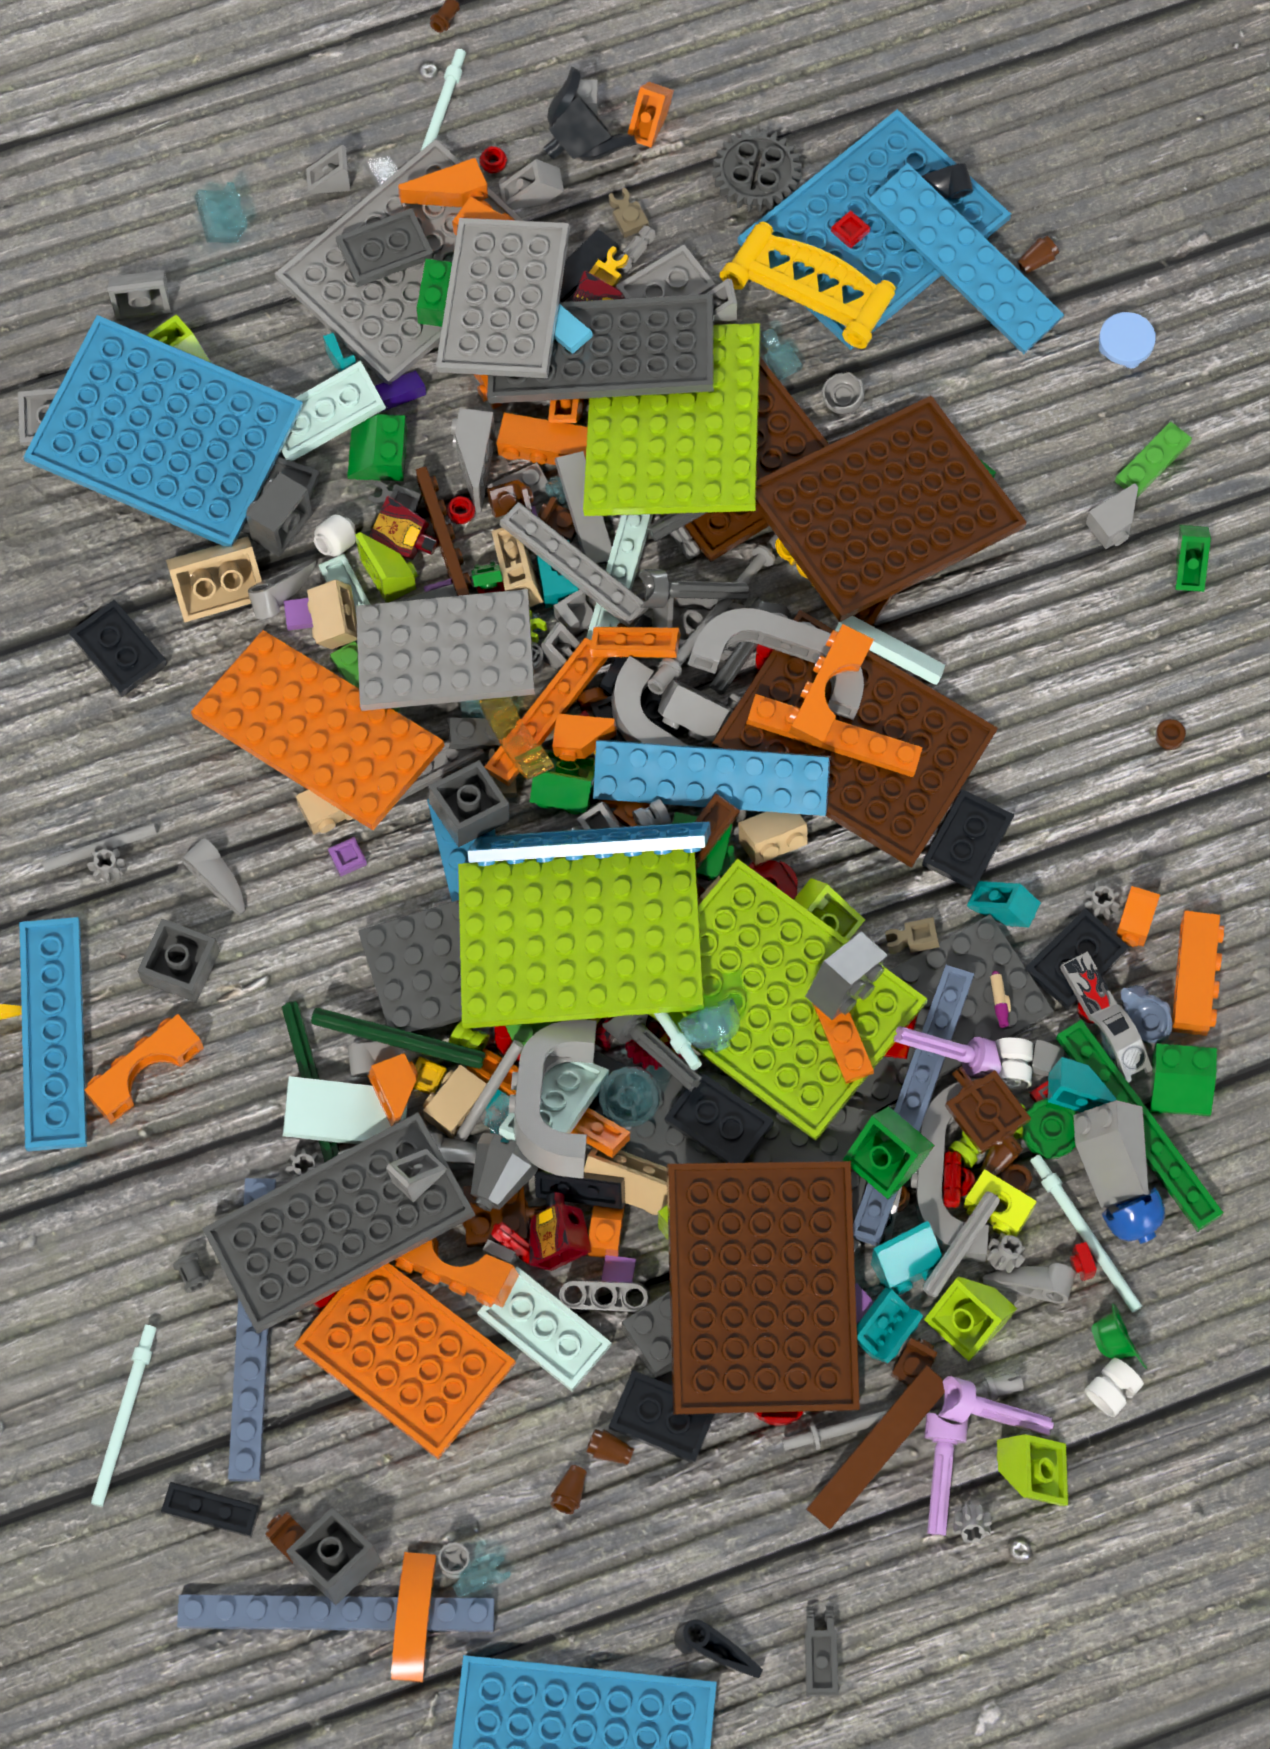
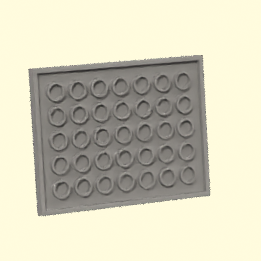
M436 139L275 273L277 281L388 385L402 376L440 343L442 327L418 324L417 303L425 262L357 287L338 248L335 237L412 208L434 253L433 260L452 262L456 242L452 221L462 207L401 203L399 199V184L461 163ZM488 188V198L484 201L489 203L500 214L506 213L515 221H524Z

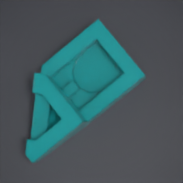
M334 333L323 336L328 357L339 373L356 364L354 355L343 358Z

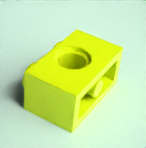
M984 1169L967 1195L963 1207L967 1209L966 1212L970 1216L987 1191L993 1193L1000 1199L999 1202L1006 1206V1210L1003 1212L994 1211L987 1222L993 1225V1230L998 1234L1004 1233L1005 1236L1017 1237L1032 1214L1037 1201Z

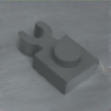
M374 483L375 487L382 489V495L378 498L369 495L368 499L372 503L377 505L384 504L386 497L389 496L416 514L423 497L421 494L396 484L393 491H389L384 483Z

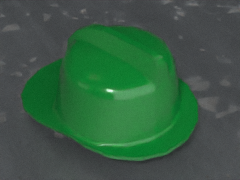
M1113 1303V1312L1092 1326L1091 1331L1097 1348L1104 1356L1110 1359L1137 1356L1147 1370L1148 1368L1130 1339L1117 1306Z

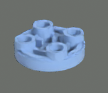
M1132 312L1114 314L1101 327L1099 351L1114 363L1125 365L1127 368H1135L1139 363L1146 360L1153 351L1156 339L1154 328L1146 318Z

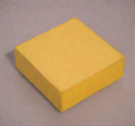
M419 1056L415 1064L418 1078H416L414 1089L428 1095L431 1093L436 1094L447 1072V1068Z

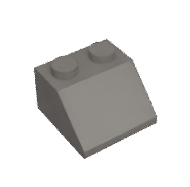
M148 270L145 273L137 274L122 273L118 276L109 277L108 293L116 320L171 313L165 270Z
M673 679L662 694L658 712L664 717L662 720L664 723L676 729L681 725L689 729L688 734L703 742L705 737L712 741L714 740L729 709L719 700L677 679Z

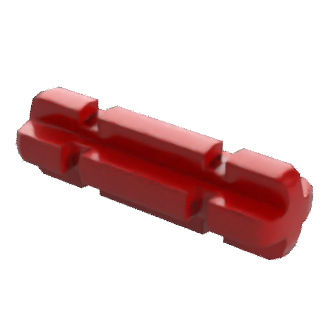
M949 1151L945 1153L943 1204L947 1208H957L960 1205L961 1154Z
M504 1222L494 1224L491 1232L492 1237L501 1242L506 1248L514 1251L516 1256H519L526 1264H529V1242Z

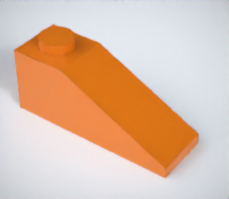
M476 158L398 185L400 202L407 204L463 207L470 196L478 201L488 198L487 183Z

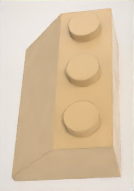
M249 537L236 540L232 547L217 545L166 560L184 623L251 604L248 589L262 581Z

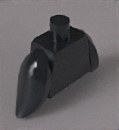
M571 66L566 81L548 108L549 131L555 138L543 147L547 154L554 160L566 150L573 159L578 157L583 161H594L625 147L637 145L635 136L632 134L611 135L607 127L577 93L580 84V71Z

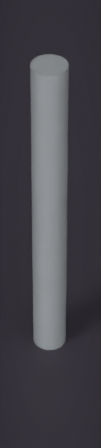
M151 823L43 860L42 864L45 872L91 857L92 851L97 853L102 850L103 846H106L107 850H111L155 835L157 832L154 824Z
M517 1040L512 1042L455 1134L454 1139L459 1141L467 1140L524 1047L521 1042Z

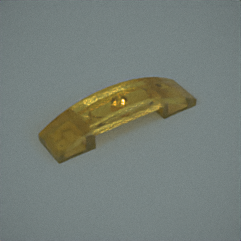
M510 697L482 699L479 701V705L502 748L517 770L527 780L554 768L541 745L538 746L522 722L517 708Z

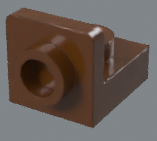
M519 479L487 488L492 515L495 518L506 515L518 502L532 512L530 504L534 502L532 491L529 486H526Z
M552 496L548 504L544 503L541 506L538 518L572 543L576 536V530L570 510L559 506L558 499Z
M910 1338L891 1376L909 1386L925 1365L931 1369L937 1357V1352L933 1350L934 1346L924 1339L918 1338L916 1341Z
M286 1512L283 1516L278 1514L269 1522L266 1527L268 1531L265 1535L293 1564L286 1551L306 1531L293 1519L289 1512Z

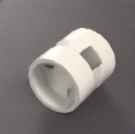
M1013 1037L996 1040L995 1044L1002 1066L998 1075L1010 1090H1022L1031 1087L1032 1068L1028 1064L1033 1060L1034 1044L1029 1040Z
M1113 1358L1102 1370L1103 1377H1096L1085 1389L1086 1395L1094 1405L1111 1417H1115L1126 1405V1397L1132 1398L1144 1385L1139 1375L1118 1358Z

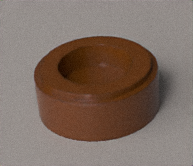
M594 687L580 694L577 702L582 711H591L590 704L605 699L607 696L603 688Z
M1167 719L1158 725L1155 734L1156 741L1164 749H1177L1184 742L1186 731L1179 721Z
M1011 1164L1003 1171L1001 1180L1026 1193L1030 1188L1032 1176L1029 1169L1024 1165Z

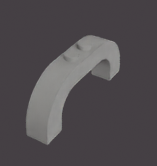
M753 608L734 609L716 616L703 627L695 641L688 665L715 674L724 651L731 645L739 642L757 643L816 664L820 655L826 657L830 650L826 643L831 633L818 629L808 622H797L788 619L782 613H770ZM861 667L858 672H842L830 679L832 690L828 706L834 714L854 720L864 689Z
M629 656L618 674L612 693V714L619 732L627 742L688 746L652 723L645 716L641 707L640 697L648 686L647 682L652 678L654 671Z
M568 1020L544 1027L526 1042L520 1056L519 1071L512 1072L511 1090H516V1095L510 1094L509 1113H514V1137L516 1144L531 1163L555 1175L583 1178L587 1135L560 1132L549 1127L543 1121L540 1115L543 1079L548 1070L561 1063H593L597 1021Z
M959 1082L940 1092L927 1109L920 1133L935 1146L921 1167L911 1176L910 1184L911 1188H916L915 1206L919 1223L922 1224L926 1221L930 1223L939 1249L945 1253L966 1223L953 1217L947 1211L942 1200L945 1133L948 1127L955 1121L945 1107V1104L961 1091L962 1086ZM984 1225L962 1260L985 1262L989 1225Z

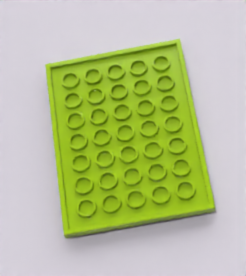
M760 323L713 325L714 391L589 398L583 501L584 516L756 511Z
M672 849L671 853L663 855L654 854V851H642L641 855L632 857L625 856L624 853H613V856L609 858H595V855H583V858L579 860H566L564 856L554 857V860L549 862H537L536 858L525 859L523 863L508 864L507 860L495 861V864L489 866H479L478 862L458 864L463 1029L704 1010L695 852L686 853L683 849Z
M737 858L698 906L704 1010L669 1012L668 1014L680 1032L685 1033L692 1042V1048L816 1141L868 1077L866 1076L845 1084L813 1004L805 997L824 960L849 940ZM882 966L885 969L882 975L872 983L875 986L872 993L864 1000L861 998L856 1000L855 1006L850 1011L873 1069L895 1043L894 1036L897 1034V1027L907 1028L927 1003L926 997L884 966ZM649 1014L651 1017L657 1020L654 1014Z

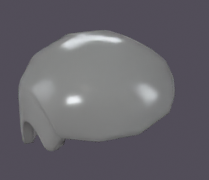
M851 372L833 375L827 379L822 389L823 401L834 413L851 414L859 409L864 400L865 389L862 380Z

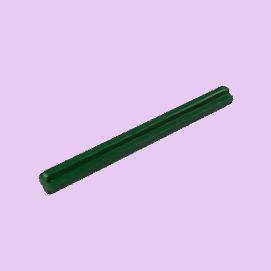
M297 1001L287 1002L282 1006V1011L301 1078L320 1080L299 1003ZM318 1140L324 1162L339 1155L338 1142Z
M318 1007L312 1013L311 1023L319 1027L481 1069L485 1062V1052Z

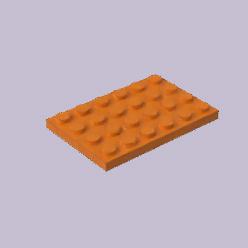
M390 1263L341 1288L294 1344L296 1349L438 1460L516 1364L512 1357Z

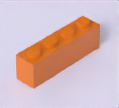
M504 413L497 439L498 455L509 460H529L532 463L537 462L538 465H544L545 463L556 465L555 459L557 457L582 451L586 459L588 427L567 423H549L548 420Z
M1184 911L1180 925L1171 1032L1207 1036L1210 1027H1215L1217 1009H1212L1213 999L1218 998L1220 982L1215 981V971H1220L1222 953H1217L1218 943L1223 942L1224 926L1219 925L1220 915Z

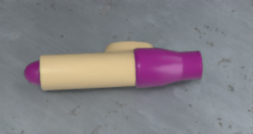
M995 970L992 972V976H990L995 1004L994 1009L999 1021V1027L1004 1028L1009 1026L1008 1014L1011 1012L1009 996L1005 995L1002 975Z

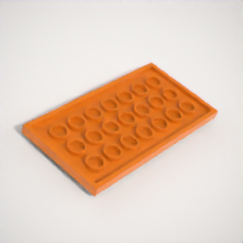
M264 630L191 711L194 719L304 788L309 789L371 830L378 826L445 746L444 740L392 708L361 711L359 688Z

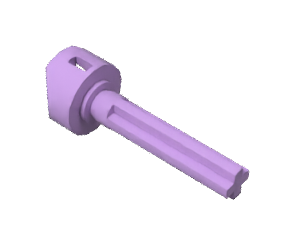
M901 1026L896 1029L895 1042L962 1062V1067L970 1077L984 1078L994 1070L999 1074L1002 1069L995 1041L974 1037L966 1045Z
M947 1376L943 1380L945 1396L942 1411L938 1414L939 1417L963 1423L970 1414L1045 1436H1049L1050 1429H1053L1054 1423L1051 1422L1052 1418L976 1396L973 1382L953 1376Z
M928 1413L926 1415L924 1438L937 1443L934 1454L928 1534L946 1536L954 1453L953 1445L966 1443L968 1419L963 1423L956 1422L951 1424L938 1417L936 1413Z

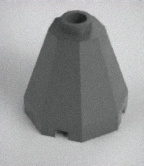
M482 1133L477 1143L471 1196L476 1200L474 1204L486 1211H491L492 1208L501 1209L536 1174L539 1168L522 1154L515 1141L510 1140L509 1143L500 1142L503 1136L496 1133Z

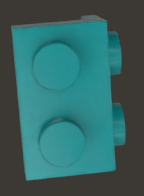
M885 1287L857 1324V1344L871 1358L889 1363L898 1355L901 1346L909 1335L915 1332L918 1323L923 1318V1314L918 1310L911 1309L892 1289Z

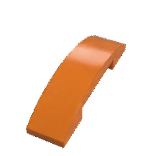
M404 1553L395 1622L391 1680L423 1682L430 1602L436 1564V1555Z

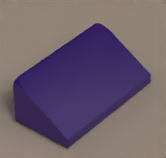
M416 370L400 376L389 385L384 382L375 386L386 406V409L381 412L426 395L425 385Z

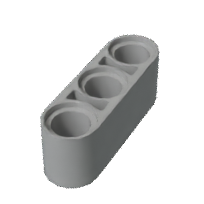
M572 1280L561 1287L559 1298L564 1306L571 1309L635 1312L648 1305L650 1291L644 1284L637 1282ZM570 1286H577L582 1291V1298L578 1303H573L567 1298V1290ZM601 1287H607L612 1291L613 1298L609 1304H602L597 1298V1292ZM636 1288L643 1293L644 1299L641 1305L635 1306L628 1301L627 1296L631 1289Z

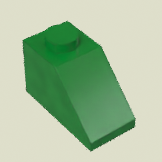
M1180 525L1176 557V590L1204 592L1211 542L1209 527Z

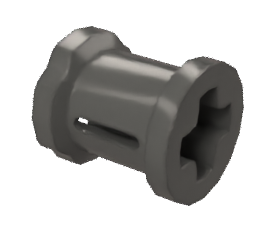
M197 1253L183 1256L173 1263L174 1270H178L182 1277L186 1293L195 1292L210 1282L208 1276L204 1275L198 1263L199 1256Z

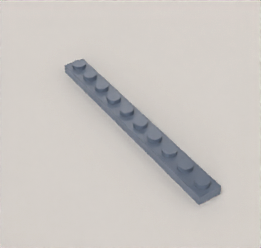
M945 965L922 1033L952 1041L974 979V973ZM916 1048L894 1111L920 1132L946 1057ZM869 1183L867 1184L853 1223V1239L874 1246L880 1245L898 1191L890 1199H887Z
M245 1178L244 1206L276 1189V1179ZM239 1298L228 1480L261 1482L269 1328L257 1334Z
M179 1595L177 1627L185 1629L395 1631L398 1597L345 1596L335 1605L326 1596ZM431 1597L427 1631L494 1632L495 1600L494 1598Z

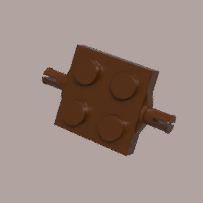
M960 1067L952 1075L957 1079L962 1089L957 1096L946 1102L945 1107L980 1154L994 1145L1004 1143L1012 1156H1017L1024 1149L1013 1135L1019 1128L1030 1122V1116L995 1070L984 1078L972 1081L964 1068Z
M463 1186V1193L475 1213L474 1217L461 1223L466 1232L467 1247L485 1246L488 1239L502 1245L501 1242L491 1235L494 1224L504 1222L528 1241L527 1227L529 1219L546 1210L547 1205L528 1206L523 1186L501 1209L492 1208L491 1211H486L474 1204L476 1200L471 1196L472 1186Z

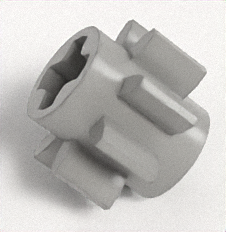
M103 846L102 850L97 853L91 852L94 862L87 863L89 871H95L93 873L95 881L102 878L106 880L107 884H110L111 880L116 877L122 878L120 868L125 867L126 864L124 859H118L120 857L118 849L112 852L107 850L106 846Z
M1096 882L1093 892H1085L1084 898L1089 901L1085 903L1084 909L1090 910L1096 918L1104 916L1106 920H1109L1110 911L1118 912L1120 905L1114 901L1119 899L1120 892L1114 893L1110 883L1106 886H1099ZM1101 898L1106 900L1103 904L1098 903Z
M302 1149L300 1155L296 1157L290 1155L293 1164L286 1167V1172L289 1175L295 1174L292 1177L293 1180L304 1174L301 1172L303 1165H309L307 1172L321 1165L322 1163L315 1164L319 1159L318 1153L315 1152L310 1156L306 1154L305 1149Z
M1001 1233L997 1239L993 1238L988 1244L987 1248L991 1252L986 1258L990 1260L991 1265L996 1270H1006L1008 1273H1011L1015 1267L1019 1268L1025 1260L1021 1256L1025 1247L1022 1246L1016 1236H1005L1004 1233Z
M965 1504L960 1512H954V1534H961L963 1542L980 1543L985 1535H991V1513H984L982 1505Z

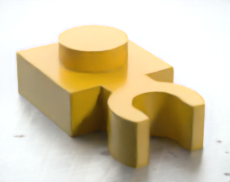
M613 246L607 252L608 260L606 263L598 259L589 273L615 288L622 278L617 270L627 265L629 257L625 254L621 260H614L613 257L617 252V248Z

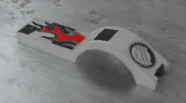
M1088 951L1060 966L1061 971L1088 1019L1098 1025L1108 1039L1116 1057L1118 1070L1127 1082L1132 1081L1131 1075L1143 1069L1146 1074L1151 1072L1153 1068L1136 1026L1125 1010L1116 1003Z

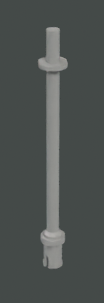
M776 534L771 537L765 546L758 545L753 548L752 554L754 559L735 582L748 584L763 565L768 567L775 563L776 559L773 553L776 550L775 543L778 539ZM720 599L678 650L677 658H664L661 661L659 670L647 682L652 692L661 695L670 682L682 674L681 664L691 654L700 631L710 620L724 613L733 603L734 599Z
M1019 1371L992 1378V1376L984 1377L981 1385L975 1386L976 1396L995 1401L998 1399V1396L1024 1390L1022 1378H1019ZM942 1395L930 1411L943 1408L945 1395ZM888 1410L819 1429L816 1428L813 1422L809 1423L810 1431L783 1438V1448L787 1451L813 1443L816 1451L820 1450V1441L874 1427Z

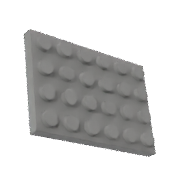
M459 218L437 355V372L548 378L570 233L569 223Z
M528 589L356 606L361 711L535 694Z

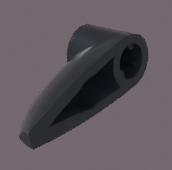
M964 163L951 165L922 175L944 199L963 198L974 191L967 166Z
M691 1620L675 1632L674 1643L676 1648L682 1653L692 1654L698 1652L720 1665L759 1678L763 1672V1669L744 1651L701 1620ZM690 1631L694 1634L695 1642L690 1640Z

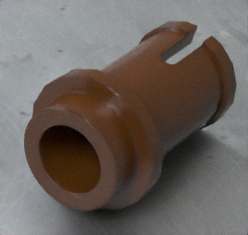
M445 0L439 11L432 14L430 26L433 30L442 33L449 29L450 21L460 10V5L456 0Z

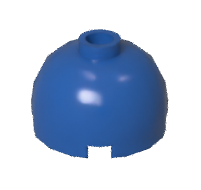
M1154 1187L1149 1195L1118 1204L1116 1207L1119 1209L1110 1213L1108 1208L1102 1213L1107 1226L1115 1236L1124 1241L1138 1239L1139 1243L1143 1244L1156 1237L1154 1231L1164 1221L1165 1207L1157 1189Z

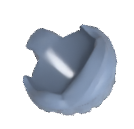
M1134 985L1123 988L1121 991L1123 1008L1136 1026L1143 1043L1164 1042L1172 1031V1014L1169 1004L1154 995H1149L1148 989L1144 988V986Z

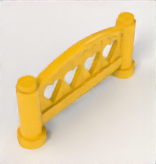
M766 222L756 224L732 262L726 263L720 272L721 280L731 279L736 290L743 289L748 280H752L845 325L846 328L842 332L844 340L855 348H866L872 339L871 332L895 295V286L887 280H882L876 285L856 268L837 256L800 241L772 235V226ZM771 250H777L780 255L789 256L790 260L771 269L768 253ZM795 262H802L805 267H812L815 271L810 275L794 280L793 264ZM821 273L827 274L829 279L835 278L839 281V284L819 292L817 276ZM850 285L854 290L862 291L864 295L844 304L842 287Z

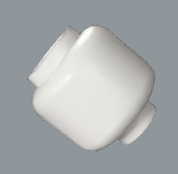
M335 514L328 517L314 531L315 546L324 555L333 557L341 555L352 547L356 541L354 523L349 518H344L341 515Z

